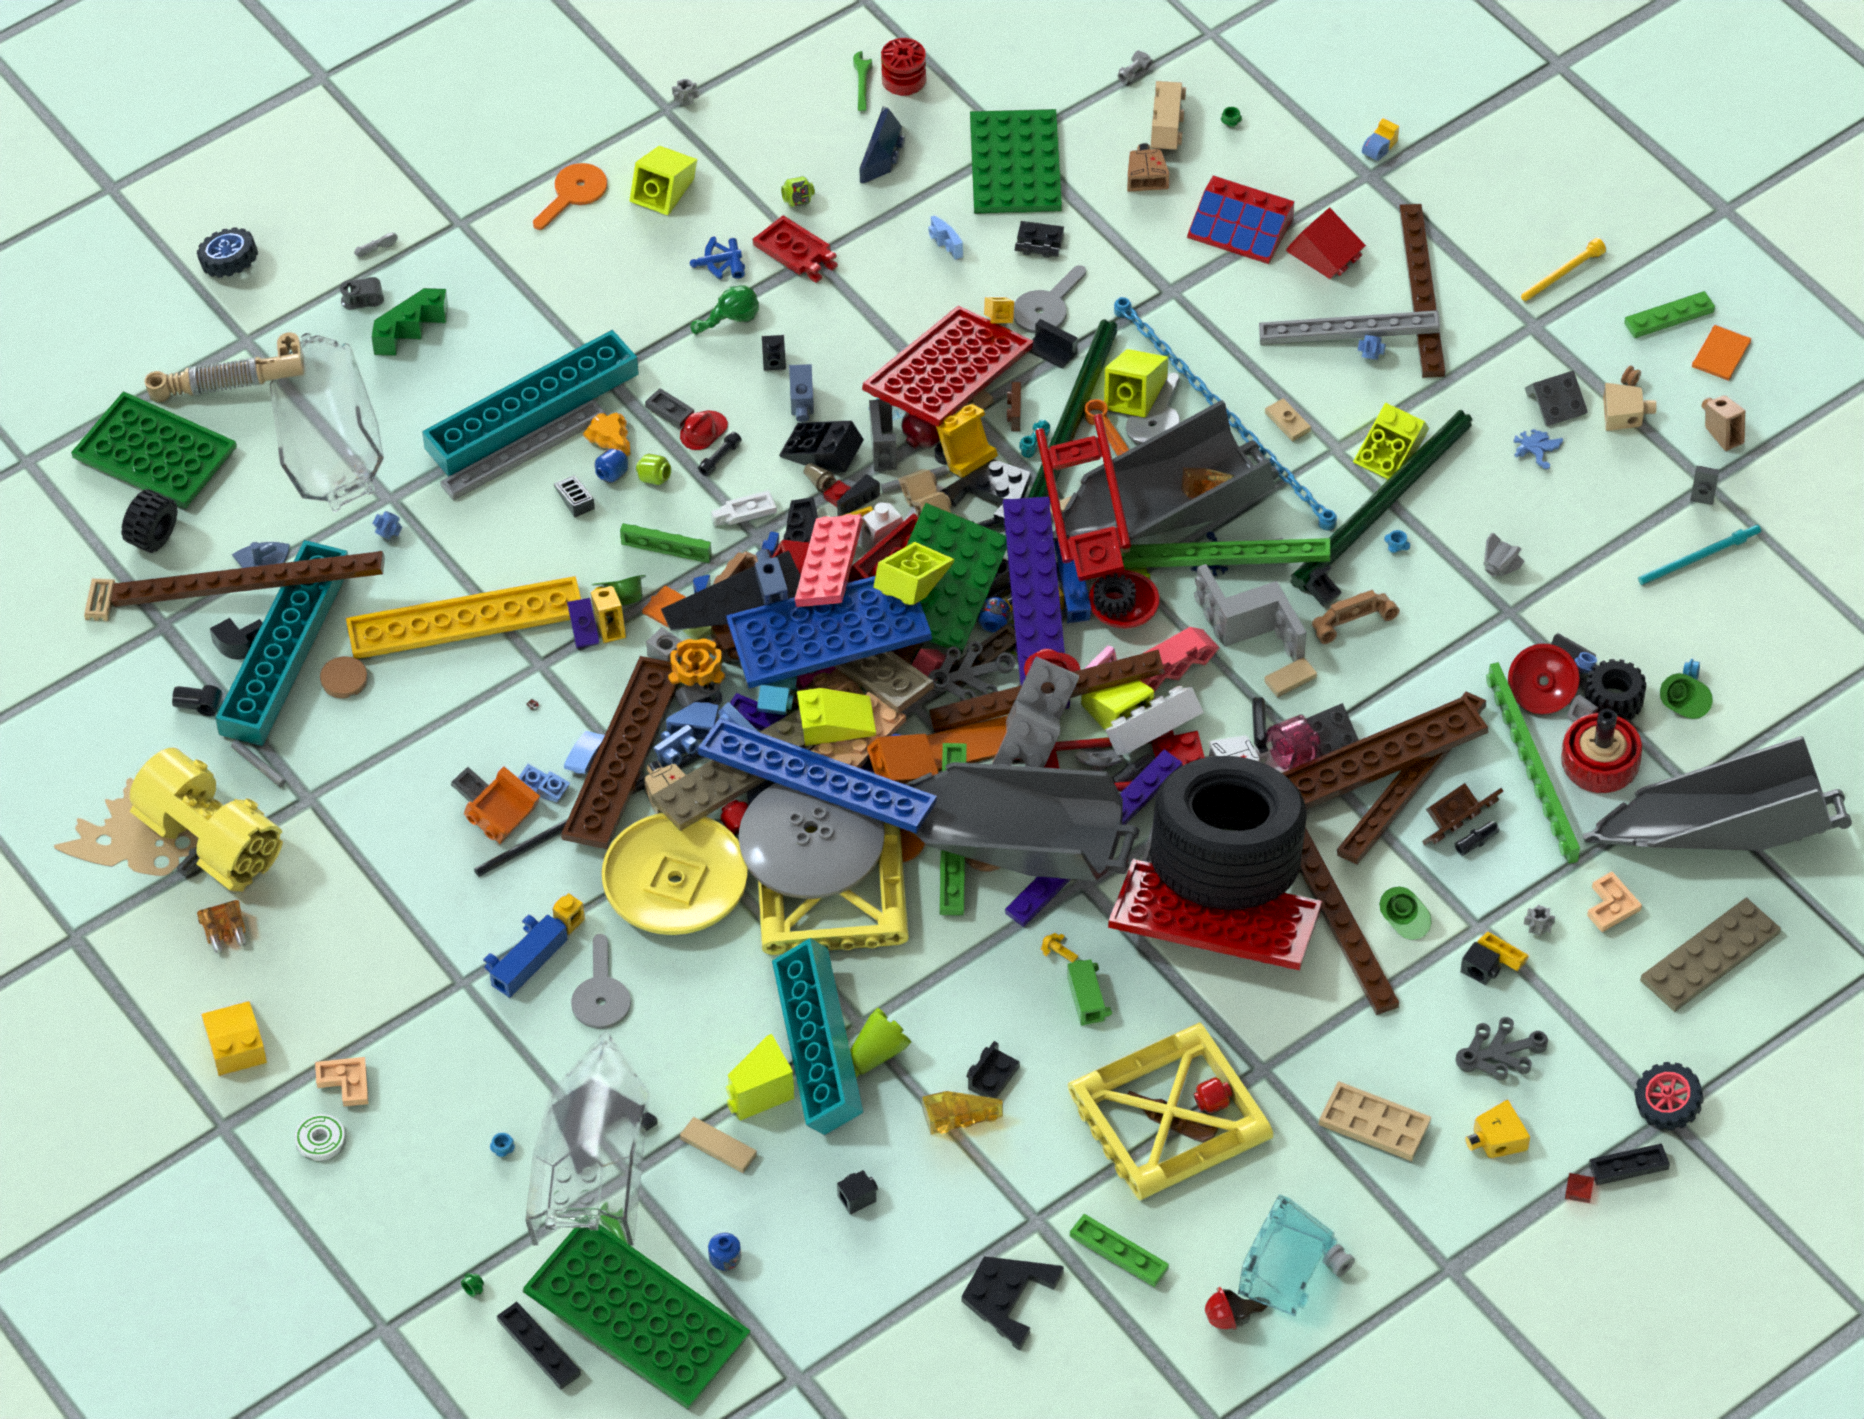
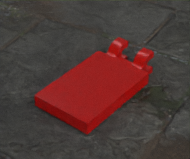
M784 215L752 239L753 246L799 275L806 272L808 277L815 283L822 279V275L818 273L821 270L820 262H823L825 267L831 271L838 267V264L833 261L837 255L831 251L830 244Z

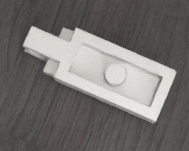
M765 491L726 501V505L721 506V509L711 511V519L714 526L725 525L726 523L727 525H732L777 513V508L770 491Z

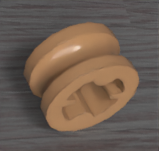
M1632 365L1628 366L1622 375L1621 383L1635 386L1640 379L1641 370H1634Z

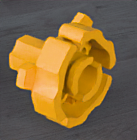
M704 638L699 640L686 639L677 644V650L671 652L672 673L668 675V679L673 685L681 682L688 686H693L694 683H698L700 686L707 684L708 688V683L713 681L721 684L725 679V674L721 671L722 653L720 649L716 648L715 642ZM709 653H711L713 656H716V659L714 661L709 656ZM678 656H682L680 665L678 663Z

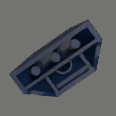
M882 106L875 129L859 167L860 183L864 184L890 173L893 165L898 163L899 149L904 147L905 136L902 135V125L888 107Z

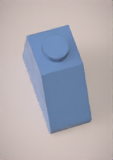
M694 702L667 718V732L672 735L686 725H689L692 728L695 739L704 740L719 719V706L708 702Z

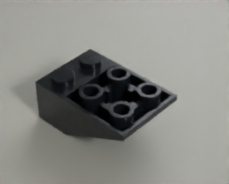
M852 420L797 423L779 456L805 466L812 463L832 473L846 472L864 439Z

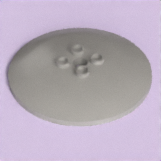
M775 783L761 792L745 811L739 828V846L748 870L767 888L794 898H825L849 890L870 874L883 850L884 824L883 821ZM813 826L817 828V831L808 833L805 829Z

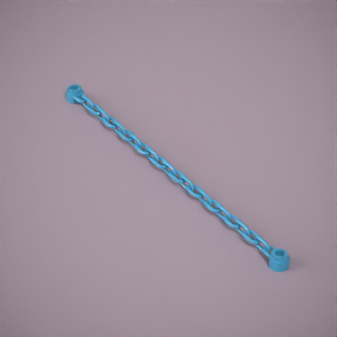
M1120 297L1115 301L1114 314L1120 318L1126 317L1128 320H1132L1137 326L1138 331L1144 337L1149 338L1162 355L1168 357L1172 366L1179 373L1184 374L1189 380L1190 385L1195 390L1200 391L1210 405H1213V397L1218 402L1221 401L1217 395L1212 394L1208 390L1206 384L1198 376H1194L1189 370L1188 365L1181 358L1176 357L1170 346L1163 340H1160L1147 323L1142 322L1137 316V312L1132 308L1129 299ZM1144 326L1149 330L1147 334L1142 330ZM1161 344L1166 347L1165 352L1159 348ZM1179 362L1183 365L1182 370L1177 366ZM1196 379L1201 383L1199 388L1194 384ZM1226 408L1228 420L1231 416L1236 420L1234 424L1229 420V425L1237 429L1246 443L1249 442L1246 438L1248 434L1254 438L1252 440L1261 448L1259 451L1265 457L1266 452L1271 456L1269 461L1271 466H1274L1279 471V477L1284 482L1289 483L1296 495L1312 507L1313 512L1319 517V527L1327 531L1333 530L1337 525V515L1334 511L1318 504L1312 497L1311 492L1306 487L1300 485L1295 480L1294 475L1277 461L1276 456L1269 449L1263 447L1256 435L1247 430L1241 424V420ZM1284 471L1289 475L1287 479L1282 475ZM1302 489L1307 493L1305 498L1300 494Z

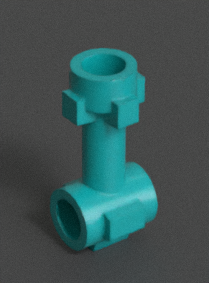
M1041 419L1038 423H1034L1032 435L1024 436L1019 442V448L1023 457L1031 458L1037 452L1035 433L1037 429H1044L1045 436H1048L1051 426L1046 420Z

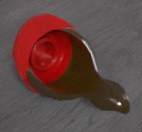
M1217 1287V1292L1212 1294L1206 1302L1205 1313L1212 1326L1219 1329L1236 1330V1327H1241L1248 1323L1252 1313L1263 1312L1272 1304V1300L1264 1295L1243 1299L1230 1289Z

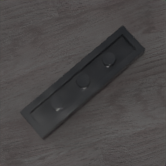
M517 1301L496 1316L500 1325L560 1390L581 1375L580 1369Z

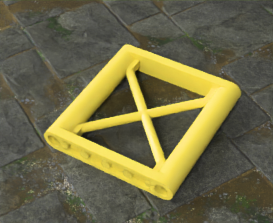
M883 822L884 846L878 860L882 912L851 890L840 893L842 897L878 921V925L790 932V928L822 898L806 899L785 920L783 894L767 888L758 881L762 951L769 955L784 954L809 938L828 948V951L877 948L880 946L901 945L907 942L909 934L900 827ZM810 826L805 831L814 833L817 831V828Z
M1200 1022L1068 1083L1070 1096L1078 1107L1080 1118L1083 1122H1088L1093 1138L1101 1142L1106 1158L1108 1160L1112 1159L1118 1176L1121 1179H1125L1138 1200H1143L1273 1138L1270 1123ZM1202 1055L1217 1078L1222 1083H1228L1232 1092L1230 1097L1244 1118L1235 1122L1177 1107L1193 1058ZM1182 1058L1167 1104L1111 1091ZM1102 1100H1109L1163 1114L1148 1163L1140 1167L1136 1166L1096 1103ZM1173 1117L1229 1130L1159 1163Z

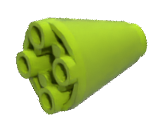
M878 1007L869 1016L850 1049L856 1078L860 1074L864 1075L904 1051L912 1043L902 1033L904 1029L895 1020L890 1023L887 1020V1015Z

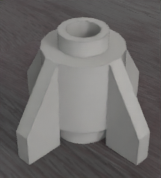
M1491 533L1486 540L1483 562L1486 567L1485 571L1491 576L1496 577L1497 575L1504 576L1520 569L1525 562L1518 555L1522 549L1519 546H1511L1501 541L1496 534Z

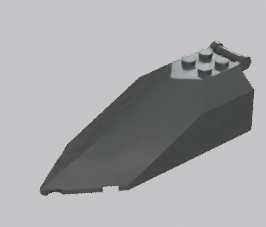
M1223 400L1112 459L1130 540L1214 521L1273 489V480L1279 476V471L1274 466H1271V462L1259 451V445L1254 440L1240 447L1238 446L1231 433L1226 404ZM1246 455H1252L1258 464L1254 466ZM1104 464L1084 474L1077 493H1073L1062 512L1067 539L1100 529L1117 527ZM1207 469L1233 476V478L1209 491L1204 490ZM1056 530L1053 531L1054 541H1058Z
M1800 736L1642 787L1635 792L1636 798L1628 805L1624 802L1596 823V828L1593 831L1584 833L1583 839L1585 842L1653 848L1762 851L1793 841H1799L1815 834H1821L1837 827L1847 829L1851 826L1852 820L1846 812L1844 805L1845 796L1842 790L1835 789L1823 793L1804 737ZM1832 803L1835 806L1837 815L1830 817L1827 805Z
M952 762L945 766L947 770L936 775H932L930 772L905 784L937 796L935 806L917 833H914L927 846L1029 876L1097 881L1108 871L1126 874L1129 867L1127 863L1134 840L1138 838L1140 832L1135 826L1122 825L1123 798L1108 772ZM1120 836H1125L1118 860H1113Z

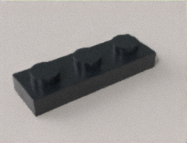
M1662 1143L1589 1159V1167L1596 1185L1669 1170L1670 1167Z

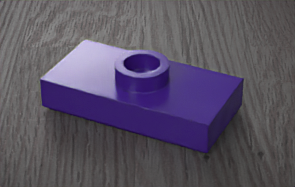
M585 598L567 602L576 648L599 644L591 599Z

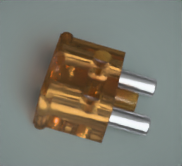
M233 900L197 912L198 922L202 924L208 944L212 943L215 953H218L215 942L219 952H221L220 940H224L225 944H230L233 942V936L236 937L239 946H242L240 937L243 946L246 944L243 934L246 931L241 916L239 900Z

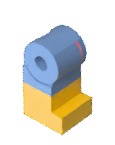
M1382 118L1378 123V128L1364 142L1362 154L1379 161L1397 143L1399 126Z

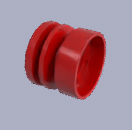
M896 38L883 46L881 51V78L884 88L890 93L899 96H907L919 92L926 83V53L922 44L910 38Z

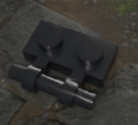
M1021 221L1014 250L1023 252L1024 255L1034 253L1041 254L1047 258L1050 256L1058 257L1064 235V226Z

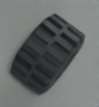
M150 489L143 490L137 494L126 510L121 527L123 540L149 553L158 551L173 532L178 514L177 504L174 500Z
M1609 659V662L1601 661L1600 665L1593 666L1592 671L1588 673L1585 699L1598 707L1596 713L1603 709H1611L1618 717L1627 720V718L1632 720L1635 718V714L1638 715L1641 712V708H1643L1646 692V678L1644 674H1641V670L1638 667L1634 668L1633 663H1624L1625 660L1615 661V659ZM1607 689H1618L1624 693H1612Z

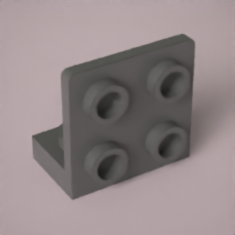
M1574 370L1525 387L1527 396L1535 394L1546 426L1588 413Z
M1343 703L1293 724L1296 733L1304 730L1315 758L1359 741Z

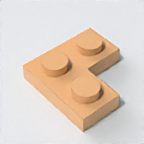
M1613 872L1593 882L1592 888L1603 902L1589 909L1587 916L1601 932L1641 911L1642 904Z
M365 1057L315 1062L317 1088L342 1086L343 1107L368 1104Z

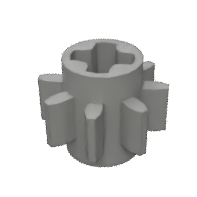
M689 79L677 81V87L672 86L674 102L678 101L683 106L693 104L694 98H699L697 83H692Z
M1540 905L1533 909L1528 908L1527 916L1524 918V925H1529V933L1539 936L1546 933V931L1551 933L1552 925L1555 923V916H1550V908Z

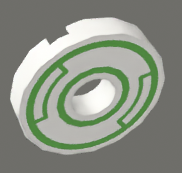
M326 1114L311 1115L304 1119L298 1125L294 1135L296 1147L300 1154L304 1157L312 1158L314 1161L329 1160L341 1151V1147L346 1140L344 1127L340 1121ZM318 1134L327 1136L325 1140L320 1142L314 1140V1137Z

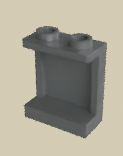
M881 399L869 400L874 471L897 470L896 434H882V432L893 431L892 405Z

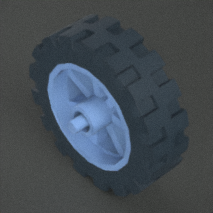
M237 227L229 230L226 228L222 229L221 232L216 231L212 233V236H207L204 242L199 244V249H197V257L204 273H208L211 277L217 276L218 278H222L225 275L229 277L233 276L234 273L243 272L244 268H249L251 263L255 262L258 255L257 246L252 234L249 231L246 232L244 228L239 230Z

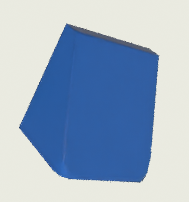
M710 575L696 577L693 580L694 593L711 586Z

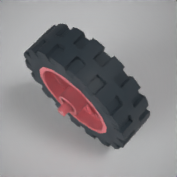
M1663 1062V1065L1658 1066V1064H1655L1649 1071H1644L1642 1073L1643 1077L1638 1079L1636 1083L1637 1089L1634 1091L1635 1101L1641 1117L1645 1118L1649 1125L1652 1126L1653 1124L1660 1130H1663V1128L1675 1130L1676 1127L1681 1129L1687 1126L1686 1123L1689 1121L1692 1123L1696 1119L1697 1113L1700 1114L1701 1104L1704 1101L1703 1091L1697 1075L1693 1074L1689 1067L1684 1068L1682 1064L1676 1062L1675 1064ZM1671 1082L1670 1085H1663V1083ZM1676 1083L1684 1086L1674 1091ZM1660 1087L1661 1093L1653 1092L1655 1088ZM1685 1093L1688 1095L1685 1101L1677 1097ZM1651 1098L1661 1099L1655 1106L1651 1102ZM1676 1103L1681 1105L1678 1108L1673 1109V1106H1675ZM1666 1105L1669 1107V1110H1661V1108Z

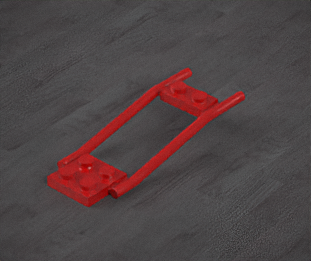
M1096 414L1093 417L1098 437L1091 436L1050 446L1048 449L1044 429L1040 428L1035 431L1063 563H1070L1074 560L1079 582L1125 571L1120 549L1131 547L1102 414ZM1102 457L1117 527L1100 529L1067 539L1053 469L1060 470L1100 460Z
M1172 729L1148 742L1152 743L1155 758L1163 750L1176 757L1183 765L1205 758L1198 730L1174 735ZM1109 737L1056 742L1044 768L1060 769L1056 751L1112 747V743ZM1132 781L1114 784L1118 791L1122 792Z

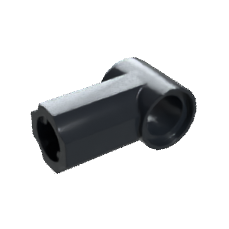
M206 685L202 689L177 686L173 690L172 705L173 707L195 709L204 716L212 717L217 713L223 693L218 687L213 685Z

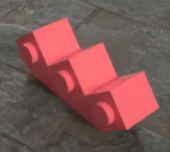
M1188 627L1146 651L1150 652L1159 649L1165 673L1139 681L1151 687L1155 692L1165 678L1180 680L1192 663L1206 665L1220 647L1203 629Z

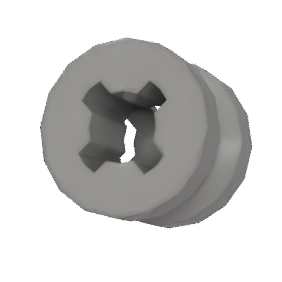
M1337 1244L1325 1254L1322 1262L1327 1267L1333 1268V1273L1340 1277L1353 1266L1355 1258L1351 1254H1346L1344 1248Z

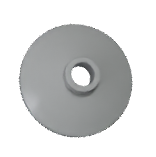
M1107 748L1080 749L1075 753V758L1078 761L1090 765L1091 769L1095 771H1104L1107 766H1113L1123 761V755H1117L1115 750Z

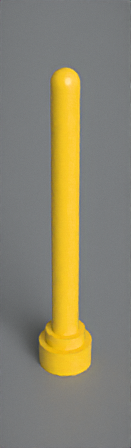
M1594 238L1588 243L1585 251L1522 293L1521 299L1528 301L1590 257H1600L1606 252L1604 242L1599 238Z

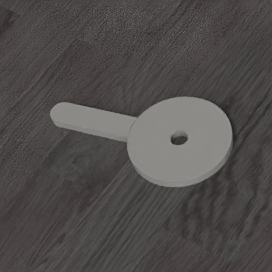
M1082 265L1075 266L1050 292L1034 290L1021 295L1014 303V321L1016 324L1032 333H1035V324L1039 319L1056 327L1061 326L1066 317V306L1062 298L1086 275V268ZM1037 310H1042L1043 313H1040V314H1039V313H1036L1035 311H1037Z
M1177 373L1168 374V378L1146 418L1134 415L1128 418L1126 432L1133 442L1141 444L1180 423L1178 413L1169 407L1180 381Z
M597 934L593 937V978L582 982L575 989L571 999V1006L574 1016L583 1025L603 1029L620 1023L627 1016L631 1001L627 988L620 981L608 977V940L604 934ZM604 1000L605 1004L598 1005L597 1001Z

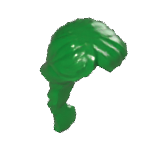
M746 285L730 286L718 298V303L710 312V317L706 321L697 319L691 323L692 333L698 335L704 330L715 327L721 320L726 318L745 323L754 320L759 310V301L756 293Z

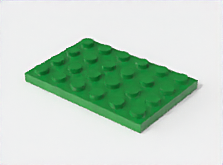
M1056 109L970 111L974 214L1062 211Z
M123 391L73 449L71 454L72 458L142 490L150 489L174 500L178 506L186 509L237 448L236 441Z
M925 502L906 546L916 542L954 559V563L926 598L920 601L932 634V640L929 641L947 649L957 647L962 654L1007 550L1006 536Z

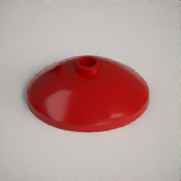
M1129 570L1117 572L1119 578L1121 575L1126 576L1125 580L1130 578L1132 583L1135 584L1136 589L1135 607H1133L1131 613L1127 611L1126 616H1123L1121 613L1120 618H1116L1115 614H1112V618H1109L1108 613L1103 616L1100 614L1101 610H1096V605L1093 602L1095 583L1093 584L1089 594L1091 611L1097 619L1106 625L1124 629L1138 627L1148 622L1158 610L1159 592L1157 587L1149 578L1138 572ZM1117 592L1106 595L1110 599H1120L1123 597L1122 594Z
M1535 644L1525 648L1514 658L1508 672V684L1516 702L1522 708L1535 714H1552L1565 708L1574 699L1579 687V671L1574 659L1564 649L1552 644ZM1546 677L1549 679L1547 685H1541L1540 679Z

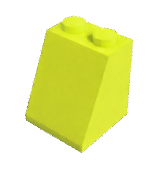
M660 145L635 162L629 202L669 215L694 180L698 159Z
M1126 349L1106 366L1104 402L1107 404L1108 410L1146 418L1168 378V357Z
M1137 680L1081 695V705L1105 730L1113 726L1111 723L1113 720L1122 716L1126 719L1132 715V710L1144 706V708L1150 706V701L1154 699V690Z
M772 1034L767 1035L727 1075L728 1085L725 1086L729 1096L727 1105L732 1114L736 1113L740 1121L795 1099L793 1071Z

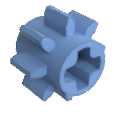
M1365 335L1364 340H1359L1358 351H1362L1363 358L1378 360L1379 354L1384 355L1386 344L1381 343L1382 337Z
M384 511L383 515L377 514L372 523L377 527L375 533L386 539H391L393 535L398 536L402 529L401 524L398 523L400 518L388 511Z

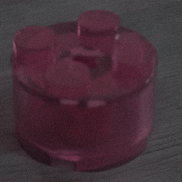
M1302 714L1270 726L1267 730V743L1271 742L1273 747L1269 751L1274 761L1282 769L1289 768L1288 770L1316 758L1320 737L1316 731H1312Z

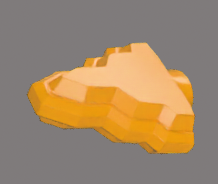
M617 412L608 416L605 413L596 415L592 419L591 425L584 431L583 436L590 443H596L601 448H612L622 451L626 456L631 455L630 443L626 438L628 435L625 427L627 421L624 416Z

